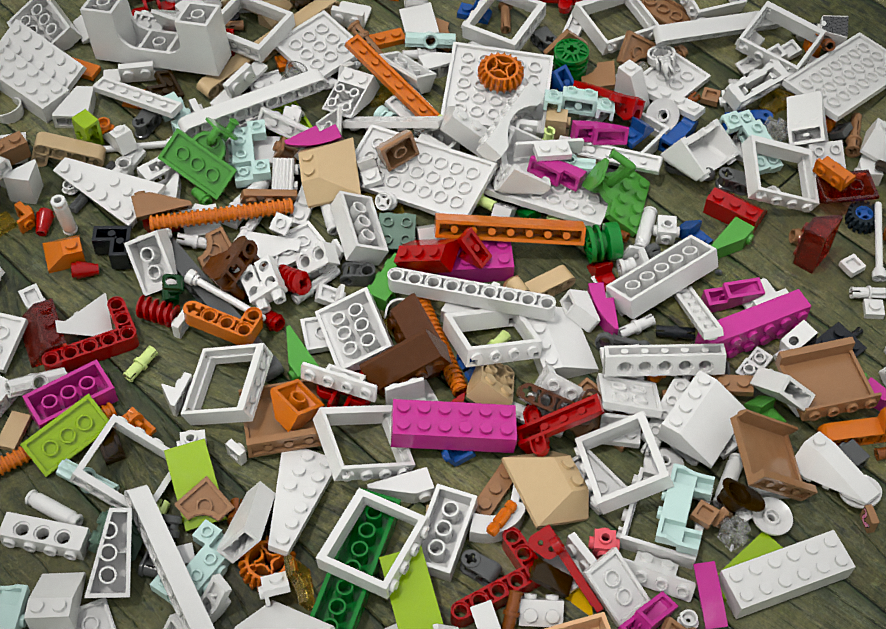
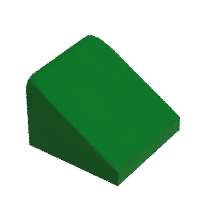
M526 207L516 210L520 218L537 219L541 216V212Z

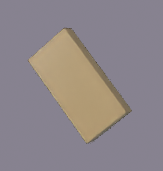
M16 411L11 412L0 433V449L11 452L13 449L15 451L18 449L32 421L31 415Z

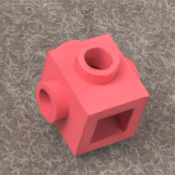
M595 528L593 536H589L588 549H592V554L597 560L612 547H617L619 550L620 539H616V530Z

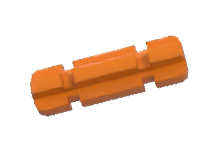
M507 500L504 504L505 507L501 508L494 517L493 522H490L487 526L486 532L491 536L495 537L499 533V529H502L509 520L511 514L516 511L517 504L512 500Z

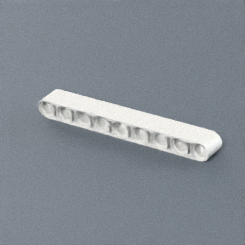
M759 11L663 24L654 27L652 32L656 46L737 35L745 31ZM765 18L756 29V32L776 29L781 26Z
M312 69L183 116L179 119L178 126L193 138L202 131H212L213 127L205 120L206 117L226 127L230 122V118H234L239 122L258 115L263 106L272 110L320 92L326 88L327 81L318 69Z
M391 268L387 273L389 290L394 293L405 295L415 293L417 297L540 320H551L555 316L556 300L550 295L403 268Z
M143 485L125 490L126 504L128 508H132L133 520L183 629H215L149 487Z

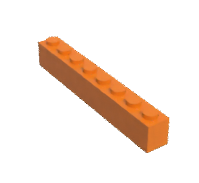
M435 213V238H459L467 228L472 227L480 240L578 246H584L586 226L583 221Z

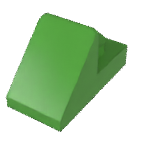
M758 395L744 404V407L748 410L786 423V420L773 407L776 401L774 397Z

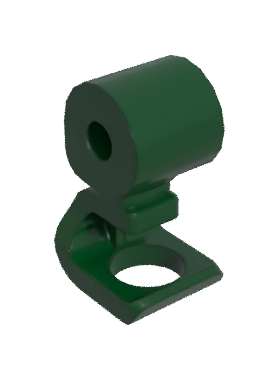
M164 274L162 276V301H166L167 305L173 303V308H175L179 304V294L184 292V278L178 274ZM174 279L177 283L175 285H168L166 280Z

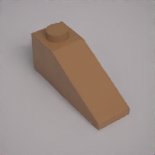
M138 191L131 196L137 221L149 219V215L154 217L155 214L161 216L163 213L167 215V213L171 214L192 209V203L189 200L153 192L145 193V191Z

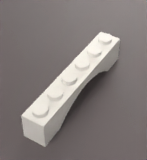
M528 82L525 86L522 84L515 91L517 94H514L508 101L510 104H507L501 110L503 114H499L493 121L495 124H492L486 130L487 135L485 134L478 141L480 145L476 151L485 160L496 162L503 156L509 147L508 128L513 116L530 113L544 98L545 95L531 82Z

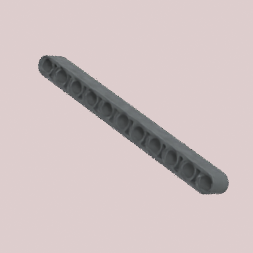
M173 237L170 238L177 274L185 278L187 272L193 269L199 272L201 279L214 285ZM184 282V286L197 302L241 319L239 313L230 303L198 285L190 286ZM258 336L253 344L263 343ZM274 354L266 376V383L284 373L282 364Z

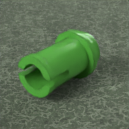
M198 186L192 189L191 195L199 201V204H212L210 194H206Z

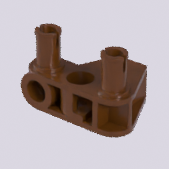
M240 236L231 244L227 251L211 256L202 268V271L222 291H228L233 297L241 301L246 296V292L237 285V281L249 264L254 265L260 259L257 255V244L253 240H248L246 236Z

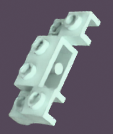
M563 86L562 92L555 89H545L543 110H547V104L550 103L557 105V112H561V109H568V113L591 117L595 115V118L598 119L600 112L609 113V121H613L615 103L608 98H598V91L579 89L575 86Z
M749 109L739 113L736 110L722 115L719 119L721 124L725 123L728 127L726 130L728 135L738 131L737 136L741 143L751 134L772 139L766 126L763 125L760 119L755 120ZM757 154L760 175L775 173L783 167L780 159Z
M265 120L247 121V126L237 127L232 132L238 137V140L231 139V144H228L229 155H232V157H229L230 165L238 170L235 174L236 188H244L258 181L272 180L269 159L255 160L253 141L267 139Z
M674 463L671 473L674 487L662 492L661 500L664 501L663 507L659 506L656 518L660 520L655 542L674 546L678 552L697 556L702 531L686 528L693 497L710 501L715 477L695 472L684 465Z
M206 519L192 534L193 541L202 546V548L186 566L200 597L205 592L212 575L220 573L223 577L227 572V567L231 564L229 560L216 551L224 536L222 529ZM157 575L150 583L151 590L172 605L159 575Z
M28 585L0 586V629H23L26 627L27 623L24 616L30 594Z

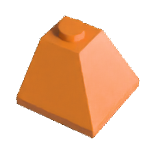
M80 235L42 243L49 273L70 269L71 263H76V261L86 262Z
M299 379L278 385L270 390L275 419L288 432L302 428L316 415L320 407L325 406Z

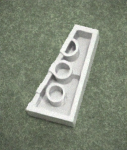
M109 508L84 598L130 597L132 508Z

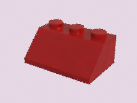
M714 187L707 197L703 213L728 225L735 217H738L754 226V231L768 212V210L718 187Z
M458 238L410 241L399 246L394 263L399 268L425 273H451L460 248L456 241Z

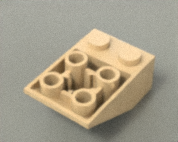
M502 363L476 366L467 385L466 397L475 403L511 405L514 392V371Z

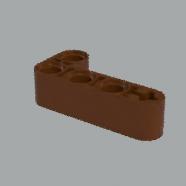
M532 383L520 385L516 392L517 397L521 401L534 405L548 413L559 410L562 403L567 405L575 403ZM529 388V392L537 394V396L529 395L525 397V393L522 391ZM586 389L582 391L578 401L586 398L589 392L593 395L598 393L600 398L601 394L596 389ZM543 395H547L550 398L548 406H544L541 403ZM593 419L584 422L579 426L589 425L593 421Z

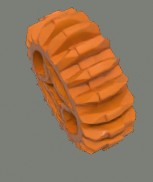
M499 52L496 54L491 53L489 56L485 55V58L481 59L478 66V79H480V84H484L485 89H490V92L495 90L496 93L502 91L503 94L506 91L511 93L513 89L516 90L522 83L524 66H522L521 61L517 60V57H512V54L506 55L505 52L503 54Z
M267 535L265 540L258 542L240 557V562L238 563L240 577L243 578L245 584H249L252 590L257 587L258 591V587L262 586L260 579L262 576L260 575H271L277 569L282 568L279 572L286 571L288 581L291 582L292 575L296 573L295 567H297L295 552L291 551L289 556L286 557L269 551V537ZM265 559L267 560V563H270L271 570L269 569L268 565H266Z

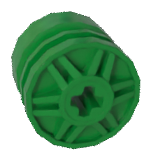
M573 38L557 42L554 47L552 71L566 64L573 79L581 81V77L585 76L587 71L588 46L583 41Z
M617 221L603 223L602 230H600L598 224H594L592 227L590 225L586 226L583 248L589 264H594L596 261L603 262L604 255H606L608 261L623 258V239Z

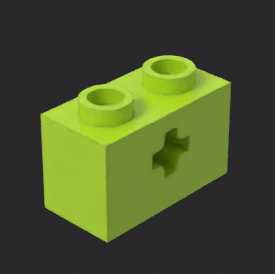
M84 109L71 118L78 140L102 146L105 144L99 120L89 111Z

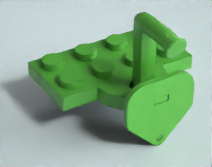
M206 117L205 120L213 127L212 131H202L192 138L177 128L158 156V159L218 200L238 171L223 159L226 154L225 142L227 139L238 140V137L232 132L239 125V122L234 118H230V122L225 128L215 120Z
M613 148L609 159L613 158L621 164L619 168L614 172L606 173L609 160L604 158L593 167L583 181L582 186L592 193H600L603 200L608 203L605 218L610 222L617 221L620 229L629 232L630 236L633 237L638 231L650 182L635 171L636 165Z

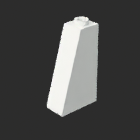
M261 481L252 487L244 496L216 551L231 563H234L260 542L276 493Z

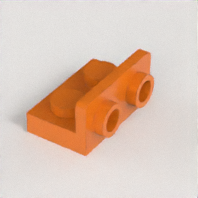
M826 156L823 160L818 158L812 170L839 191H842L851 184L856 177L829 156Z

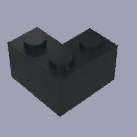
M94 226L91 241L95 255L108 254L112 269H131L132 263L124 243L134 239L132 226Z

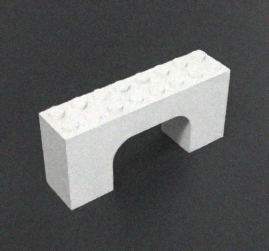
M87 0L80 9L95 58L98 60L119 63L153 61L155 68L219 76L232 56L220 5L188 1L174 22L177 32L150 29L142 26L134 19L128 0Z

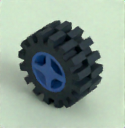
M861 200L860 203L858 201L851 203L844 219L845 224H848L847 227L849 229L853 228V232L857 230L858 234L864 232V235L868 234V231L869 233H872L873 230L875 231L874 204L869 205L870 202L864 203V200Z

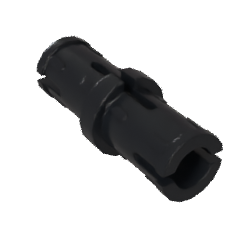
M675 324L674 326L656 325V330H664V332L656 331V337H673L674 340H677V338L695 340V334H687V332L695 333V327H678Z

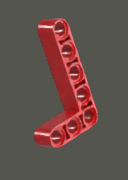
M115 296L107 302L115 329L46 352L41 358L45 371L64 367L66 372H70L96 359L99 362L136 349L139 345V339L124 299Z
M510 527L504 530L502 537V549L516 570L452 604L450 622L453 626L464 628L475 622L470 607L475 606L474 603L476 602L483 603L491 600L496 611L507 605L509 590L520 591L524 595V593H529L541 586L529 579L534 560L538 556L529 547L527 540L519 529ZM508 539H514L516 542H509ZM519 556H526L527 559H520ZM517 582L521 586L515 587L512 583ZM499 592L502 596L496 597L493 593ZM458 612H462L465 614V616L458 617L455 614Z

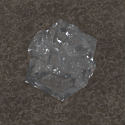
M769 115L763 124L766 126L769 135L773 140L785 141L788 138L787 122L780 117L776 120Z
M737 514L731 519L729 517L725 518L719 526L721 528L717 538L731 552L739 546L743 547L750 540L749 534L752 529L748 522L741 519Z

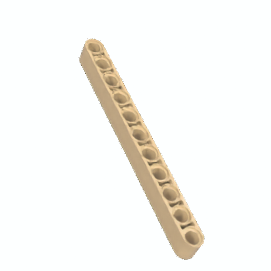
M337 0L312 1L294 14V28L323 10L331 16L332 6H339V2ZM269 32L260 37L259 39H257L254 43L259 44L269 34ZM274 48L262 63H265L279 52ZM237 53L228 60L219 76H204L199 80L196 88L209 99H213L224 90L222 84L246 62L251 65L255 60Z

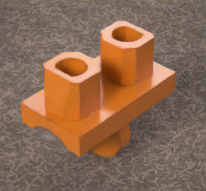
M133 406L122 416L129 424L142 428L151 437L157 432L156 428Z

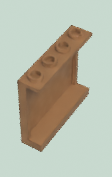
M853 337L794 348L778 353L775 361L778 371L791 376L815 394L809 408H805L804 412L797 409L802 422L807 420L815 421L826 416L834 417L840 413H852L858 409H871L877 406L882 394L881 392L874 393L853 352L855 345Z
M300 379L322 402V398L317 395V384ZM287 382L264 385L253 421L243 422L249 458L322 446L313 418L302 428L290 432L284 429L275 419L270 390ZM243 389L238 390L239 397L241 396Z
M748 409L740 410L735 416L730 418L749 486L798 501H803L818 493L815 485L802 481L789 438V435L797 431L798 427Z

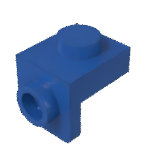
M441 451L445 462L451 463L454 467L476 456L475 451Z

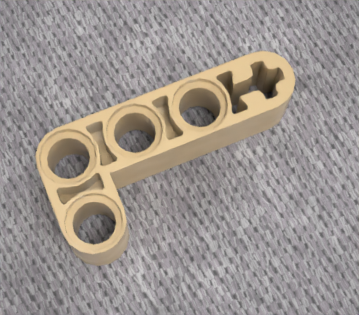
M39 132L36 135L31 160L35 159L38 167H44L47 165L49 158L63 160L66 157L103 167L106 148L87 141L48 132Z
M560 265L525 283L520 277H513L507 282L506 287L555 296L572 287L576 278L565 265Z

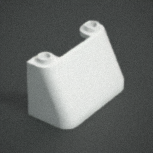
M715 119L691 136L678 140L662 152L660 156L663 157L665 162L694 181L700 180V182H703L710 177L709 173L711 171L709 168L706 170L707 167L716 170L724 164L729 166L737 160L735 157L741 152L719 120Z
M509 124V147L503 156L495 162L497 163V169L492 176L495 191L506 194L542 195L550 190V178L544 176L540 179L527 171L531 156H513L516 142L541 141L543 139Z

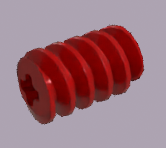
M284 264L279 265V272L288 291L298 295H305L310 291L312 283L307 272Z
M144 294L137 302L136 315L140 319L151 320L153 323L158 322L159 325H165L170 328L173 319L180 313V306L176 305L173 309V303L167 305L164 300L160 303L158 298L153 301L151 296L145 300Z

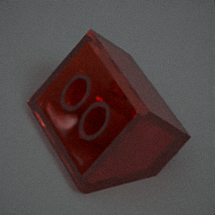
M869 170L850 171L856 176L855 180L842 191H839L823 178L816 175L819 203L832 204L879 199L880 196Z
M843 216L814 217L810 223L806 222L801 230L803 234L797 241L799 245L793 252L795 256L793 264L812 274L830 252Z
M52 298L34 303L22 316V318H26L29 322L23 334V340L32 368L43 365L41 358L46 352L67 345L64 333H57L55 320H59Z

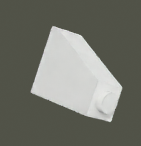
M629 59L618 67L614 91L642 98L646 101L644 111L649 107L650 101L643 68Z
M76 86L52 113L55 128H74L71 118L84 109L93 115L97 99L94 86Z
M760 366L750 382L752 386L762 393L803 412L805 408H809L815 397L813 392L791 376Z

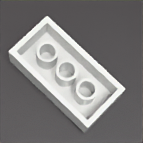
M339 191L330 207L346 261L372 263L379 266L389 250L372 197Z
M436 485L425 515L428 517L430 529L427 532V538L422 539L419 544L422 547L430 576L451 582L472 523L473 513L476 512L478 506L476 495L444 485Z

